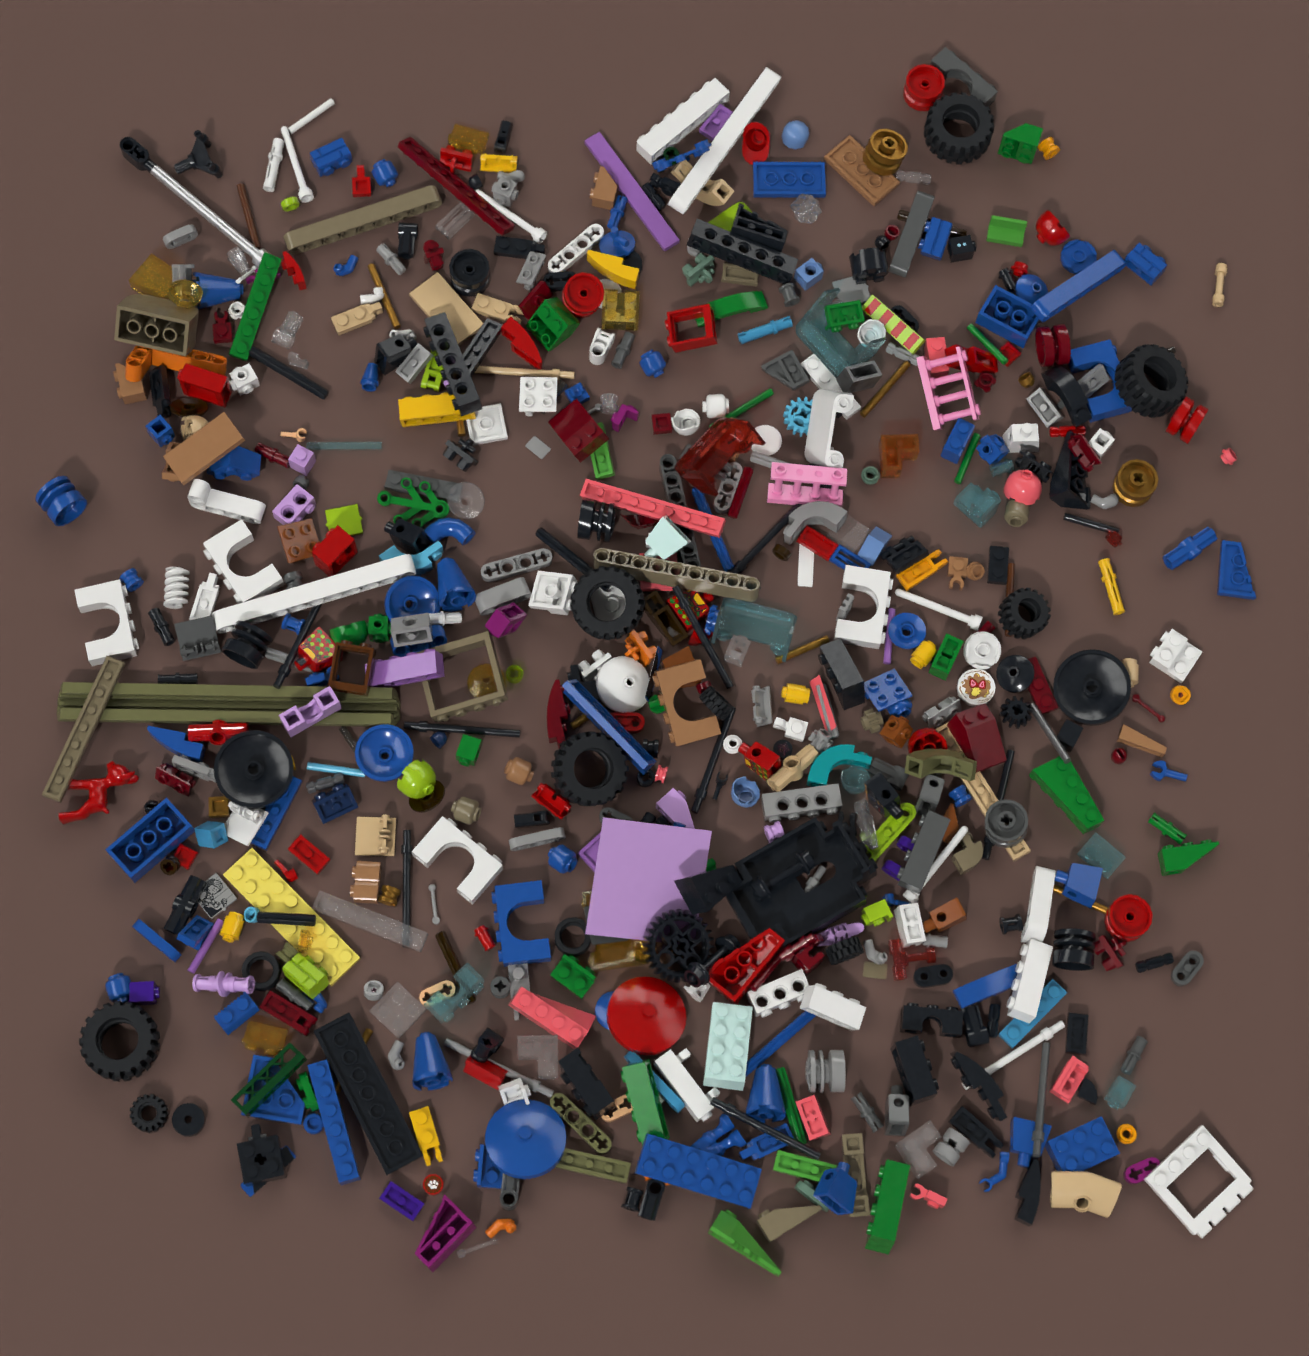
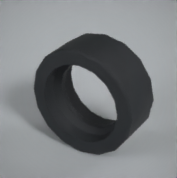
M569 917L557 925L555 944L563 954L579 956L589 949L591 940L590 935L585 934L587 923L583 919ZM569 926H578L585 934L583 944L577 948H569L563 944L561 935L564 929Z
M263 951L254 952L243 962L241 969L242 977L247 978V976H250V967L254 962L266 960L272 965L273 974L266 982H255L254 990H269L280 979V965L270 953Z

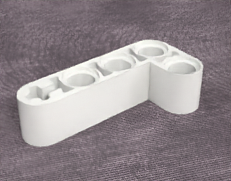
M193 479L187 496L190 505L196 509L238 520L242 519L253 524L261 523L266 505L260 501L211 489L209 483L201 479Z
M1036 866L1034 869L1027 918L1021 934V942L1027 943L1031 938L1043 942L1049 923L1056 870Z

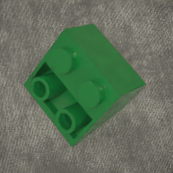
M1025 123L1005 132L997 154L1005 158L1019 160L1021 163L1032 164L1043 128Z
M555 297L545 299L525 326L549 352L569 338L580 322Z

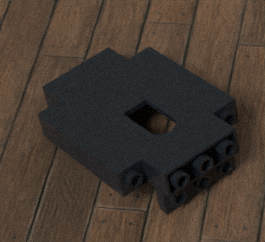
M814 817L734 863L743 881L725 897L750 940L770 928L785 940L782 945L784 949L788 945L792 946L798 942L802 936H807L810 933L815 934L867 904L865 897L868 895L863 886L859 887V885L877 876L876 869L878 866L873 858H868L866 854L868 850L863 842L859 843L856 836L858 834L852 825L849 826L847 822L841 824L838 820L832 823V830L825 833L827 828L823 821L819 822ZM807 850L810 855L814 856L813 860L816 866L823 862H829L835 866L836 873L833 878L807 893L804 892L796 878L805 873L803 869H800L769 889L773 897L772 899L767 898L761 902L757 896L753 895L751 884L756 881V877L760 876L765 883L798 862L794 856L795 852L799 853Z

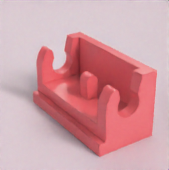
M1071 1056L1049 1092L1069 1104L1089 1071V1066L1078 1060L1075 1056Z
M816 1095L796 1101L809 1140H817L822 1136L831 1134Z

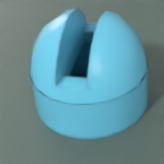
M256 907L246 908L244 919L247 922L256 923L257 913L260 910Z

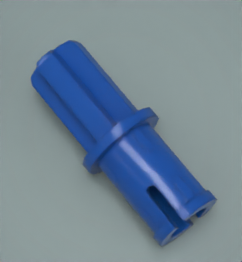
M621 195L617 196L614 207L610 210L611 216L607 227L610 229L612 227L618 228L620 220L624 216V209L628 202L625 196H622V198Z

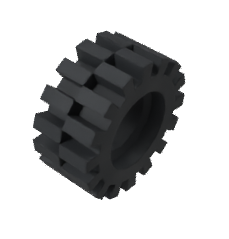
M710 685L699 695L700 700L721 720H724L734 710L732 705Z
M859 937L844 939L825 949L831 965L843 963L864 952Z
M145 1094L143 1097L139 1096L138 1100L132 1103L133 1107H130L131 1114L129 1115L133 1125L147 1133H151V1131L156 1132L159 1128L162 1129L164 1127L163 1124L168 1120L167 1116H169L168 1107L165 1102L153 1094ZM147 1106H154L157 1110L156 1117L151 1121L143 1120L141 1115L142 1110Z

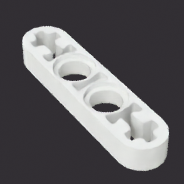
M599 224L590 225L549 260L548 272H565L588 250H591L600 242L604 236L603 227ZM593 231H594V232L599 231V235L594 234V235L592 236ZM580 241H585L588 245L585 248H580L577 244ZM567 252H572L574 257L567 259L564 255ZM553 265H555V266L559 265V269H557V268H554V269H553Z

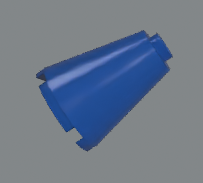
M193 272L192 276H195L196 280H192L193 298L198 303V305H194L197 309L240 299V295L244 293L243 284H237L235 282L236 279Z
M448 557L441 559L437 564L439 606L448 612L463 610L462 606L465 605L471 606L476 600V594L471 584L454 559Z
M423 1032L416 1038L412 1078L413 1087L421 1091L422 1087H427L428 1091L446 1087L449 1085V1080L453 1081L449 1066L436 1036L431 1034V1032Z
M762 1064L756 1069L745 1111L747 1115L765 1123V1119H772V1122H778L786 1116L776 1069L769 1064Z

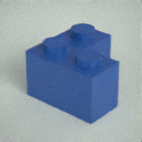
M237 446L207 468L206 473L212 475L215 479H225L227 476L236 475L242 480L249 481L260 475L261 454Z

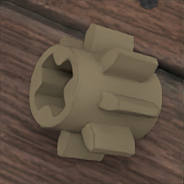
M873 708L864 711V716L860 717L863 729L865 731L870 730L871 734L880 731V726L884 724L881 713L878 711L874 712Z

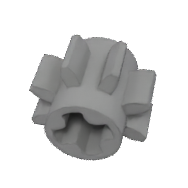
M822 728L818 731L815 729L808 738V740L812 741L810 745L814 746L820 753L823 750L829 749L833 744V741L830 740L832 737L831 733Z

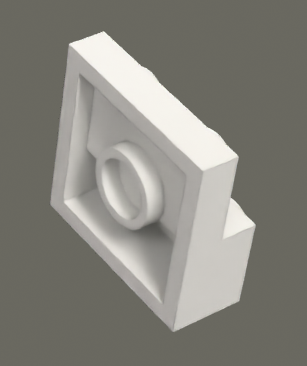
M538 571L528 606L533 609L548 610L552 614L568 615L572 605L571 594L574 592L575 584L578 583L576 578L571 574Z
M1171 629L1169 633L1165 631L1160 641L1163 642L1161 646H1155L1150 656L1153 658L1149 663L1182 683L1202 654V651L1188 643L1186 637Z

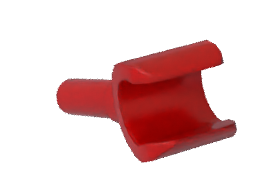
M278 859L274 862L282 870L288 882L298 879L294 868L287 871L286 867Z

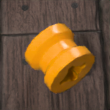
M1052 137L1046 138L1037 147L1039 151L1043 152L1045 160L1053 158L1060 151L1059 146L1054 144Z

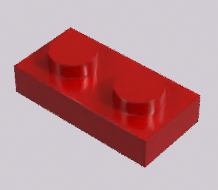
M301 834L288 848L290 853L317 875L331 861L329 857Z

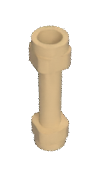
M1224 263L1216 264V289L1212 297V305L1214 307H1222L1224 302L1223 284L1224 276L1227 274V265Z

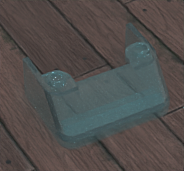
M839 288L824 291L796 325L797 336L836 378L845 367L868 362L887 340L885 337L870 341L869 344H860L854 349L839 332L825 331V327L828 324L824 307L831 305L830 303L841 291Z
M727 597L723 599L717 615L711 643L715 644L716 638L721 641H728L733 636L770 645V650H772L773 654L783 655L782 662H786L797 616L789 612Z

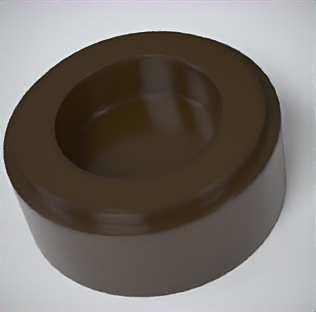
M776 544L772 549L773 554L782 561H788L791 557V552L780 544Z

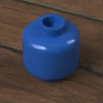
M383 159L373 165L372 175L379 186L386 185L388 188L396 183L395 179H397L399 174L391 161Z
M652 349L640 356L639 364L646 376L657 378L664 373L663 369L666 367V362L659 351Z
M908 698L886 709L890 716L894 715L898 718L903 716L906 718L910 715L913 705Z
M565 845L552 847L548 852L549 866L562 874L573 871L577 865L576 853Z
M118 973L108 977L105 988L110 1001H121L122 1003L129 1001V982H131L129 976Z

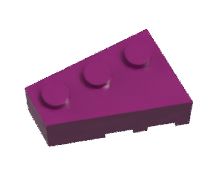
M444 1194L442 1203L438 1211L435 1212L433 1220L414 1254L434 1272L477 1227Z

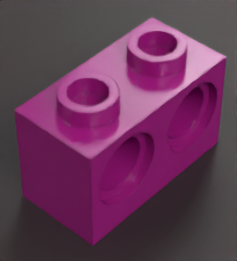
M513 602L497 608L485 624V627L491 635L501 638L516 632L527 614Z

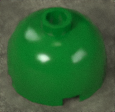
M365 620L329 630L330 638L334 643H341V640L353 642L352 645L360 646V643H365L368 638Z

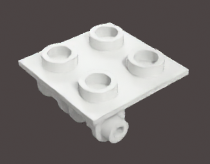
M520 377L519 412H524L526 416H533L534 412H556L558 377Z
M229 802L228 807L232 813L225 823L227 836L249 846L269 813L260 808H243Z

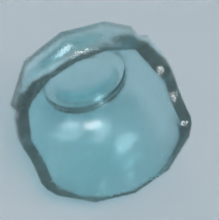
M851 765L848 769L842 770L840 779L843 788L848 793L860 794L865 791L864 782L871 777L863 767Z

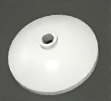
M626 656L614 657L605 662L597 674L596 688L601 701L615 712L637 711L647 702L645 694L649 675L644 666L633 658ZM627 679L630 680L631 685L627 684Z

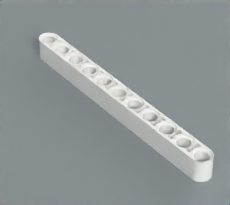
M768 67L764 69L711 142L710 151L703 153L668 203L670 207L683 215L742 135L744 128L750 124L781 80L780 75Z
M405 554L229 606L212 613L217 633H226L236 629L234 625L237 621L256 624L286 615L287 613L290 614L394 583L405 576H415L416 569L412 555Z

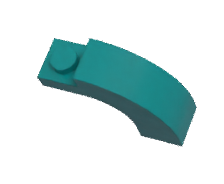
M843 744L833 746L822 752L815 759L811 766L806 786L827 785L829 773L839 765H852L869 769L872 757L868 756L865 752L853 753L855 745Z

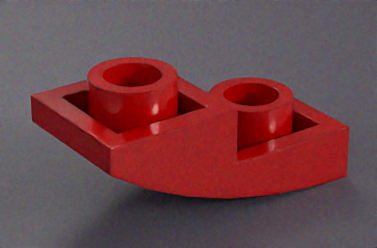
M284 251V259L281 260L283 270H287L288 276L292 275L294 285L298 284L299 290L307 289L302 271L297 262L288 252Z

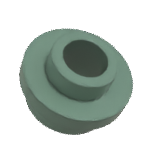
M868 466L862 470L861 478L864 483L872 485L878 482L880 473L877 468ZM872 474L873 478H868L867 475Z

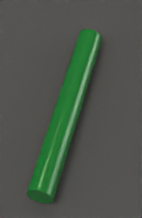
M973 324L967 327L1003 365L1008 362V359Z
M978 433L973 434L954 482L957 484L962 483L981 436Z

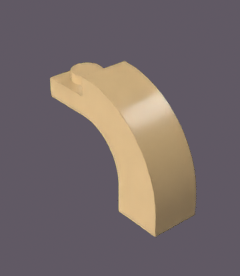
M687 160L677 163L671 173L682 183L693 166ZM709 179L696 199L709 205L721 206L727 202L734 193V190L723 179Z

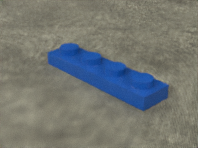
M293 776L287 792L278 801L266 806L264 811L269 814L251 841V844L266 851L268 850L302 784V780Z

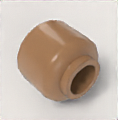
M515 757L513 760L509 759L504 769L506 779L518 785H524L526 781L530 782L534 775L532 764L519 757Z

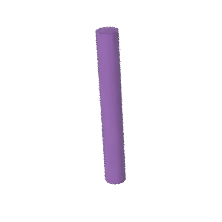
M893 608L888 609L884 664H891L893 642L888 635V626L895 617V609Z
M219 918L216 920L187 971L195 974L224 921Z

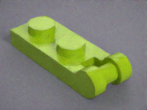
M430 352L434 356L437 355L436 352ZM433 356L426 365L421 388L427 389L428 387L432 388L433 391L439 392L443 380L440 370L443 369L441 366H437ZM430 376L436 377V380L431 381L429 378Z

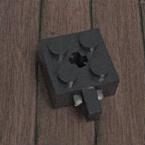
M260 1124L251 1125L252 1136L248 1137L246 1142L237 1143L244 1185L248 1187L287 1178L279 1136L267 1137L266 1133H261ZM261 1156L267 1159L266 1162L263 1161L265 1163L263 1165L257 1162Z

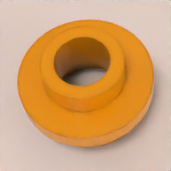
M1122 1124L1118 1127L1116 1136L1121 1143L1131 1144L1135 1141L1137 1132L1132 1125ZM1123 1131H1127L1129 1133L1128 1138H1125L1123 1136Z

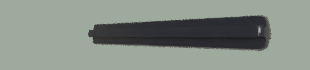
M253 346L249 350V356L324 400L328 396L329 392L326 388L259 348Z
M540 527L536 531L535 535L582 574L586 575L589 570L593 569L545 529ZM605 585L600 588L603 591H607L611 585Z

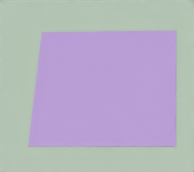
M603 817L585 934L647 941L643 938V936H649L645 929L653 928L650 924L651 921L657 923L655 916L663 918L662 912H666L669 915V910L671 909L675 910V913L677 909H682L683 912L684 910H689L674 881L706 871L712 831ZM674 921L680 930L689 924L685 921ZM669 925L664 927L665 935L670 932ZM695 928L690 933L692 939L696 936ZM657 935L656 942H662Z

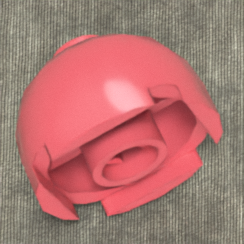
M1016 470L1007 478L1003 488L1004 494L1008 499L1011 497L1016 502L1032 505L1036 500L1040 499L1042 483L1040 478L1032 471Z

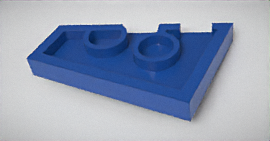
M1222 540L1220 543L1217 595L1255 600L1256 594L1251 585L1252 580L1248 574L1247 562L1241 542Z

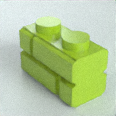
M297 953L291 961H288L283 966L282 970L286 978L307 996L314 999L320 994V991H323L329 985L328 973L321 966L317 968L310 956L306 955L304 957L301 953Z

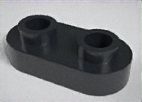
M946 964L921 967L915 971L913 981L920 988L946 985L952 980L953 971ZM940 971H945L947 976L942 977ZM926 974L927 980H922L920 975Z

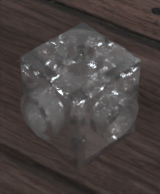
M800 194L790 205L795 213V218L801 223L811 224L822 213L819 202L812 195Z

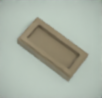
M723 264L721 282L757 287L759 274L734 264Z

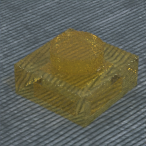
M301 929L297 950L299 953L307 954L308 948L311 949L313 937H311L309 930Z

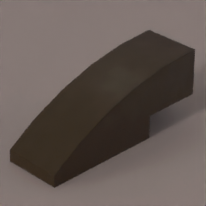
M656 590L644 597L645 613L672 647L689 636L669 605L665 604Z

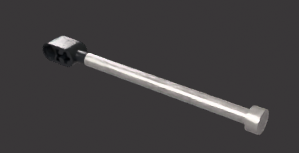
M132 137L121 139L119 145L126 160L138 170L150 172L253 258L252 263L259 267L263 253L270 254L265 249L259 250L150 159L149 152Z

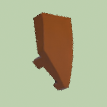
M952 802L943 815L951 819L942 839L946 843L951 841L959 829V821Z

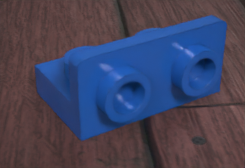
M480 1144V1149H476L475 1161H479L478 1170L474 1169L473 1182H477V1187L501 1189L503 1173L489 1159L486 1146Z

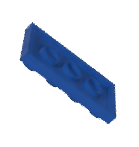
M753 162V197L825 198L826 196L825 162Z

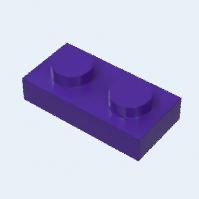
M390 1181L379 1198L413 1222L425 1205L392 1181Z

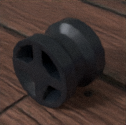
M643 739V748L653 758H658L659 739H654L653 741Z

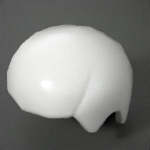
M869 319L859 327L857 337L860 344L864 347L875 348L885 340L886 329L879 320Z
M693 409L676 411L675 416L671 418L674 430L684 436L694 434L701 423L698 413Z

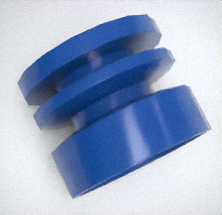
M58 476L50 480L38 491L35 497L37 504L41 506L43 511L47 512L48 517L56 526H64L71 523L83 513L87 506V500L76 490L75 485L71 483L67 476Z

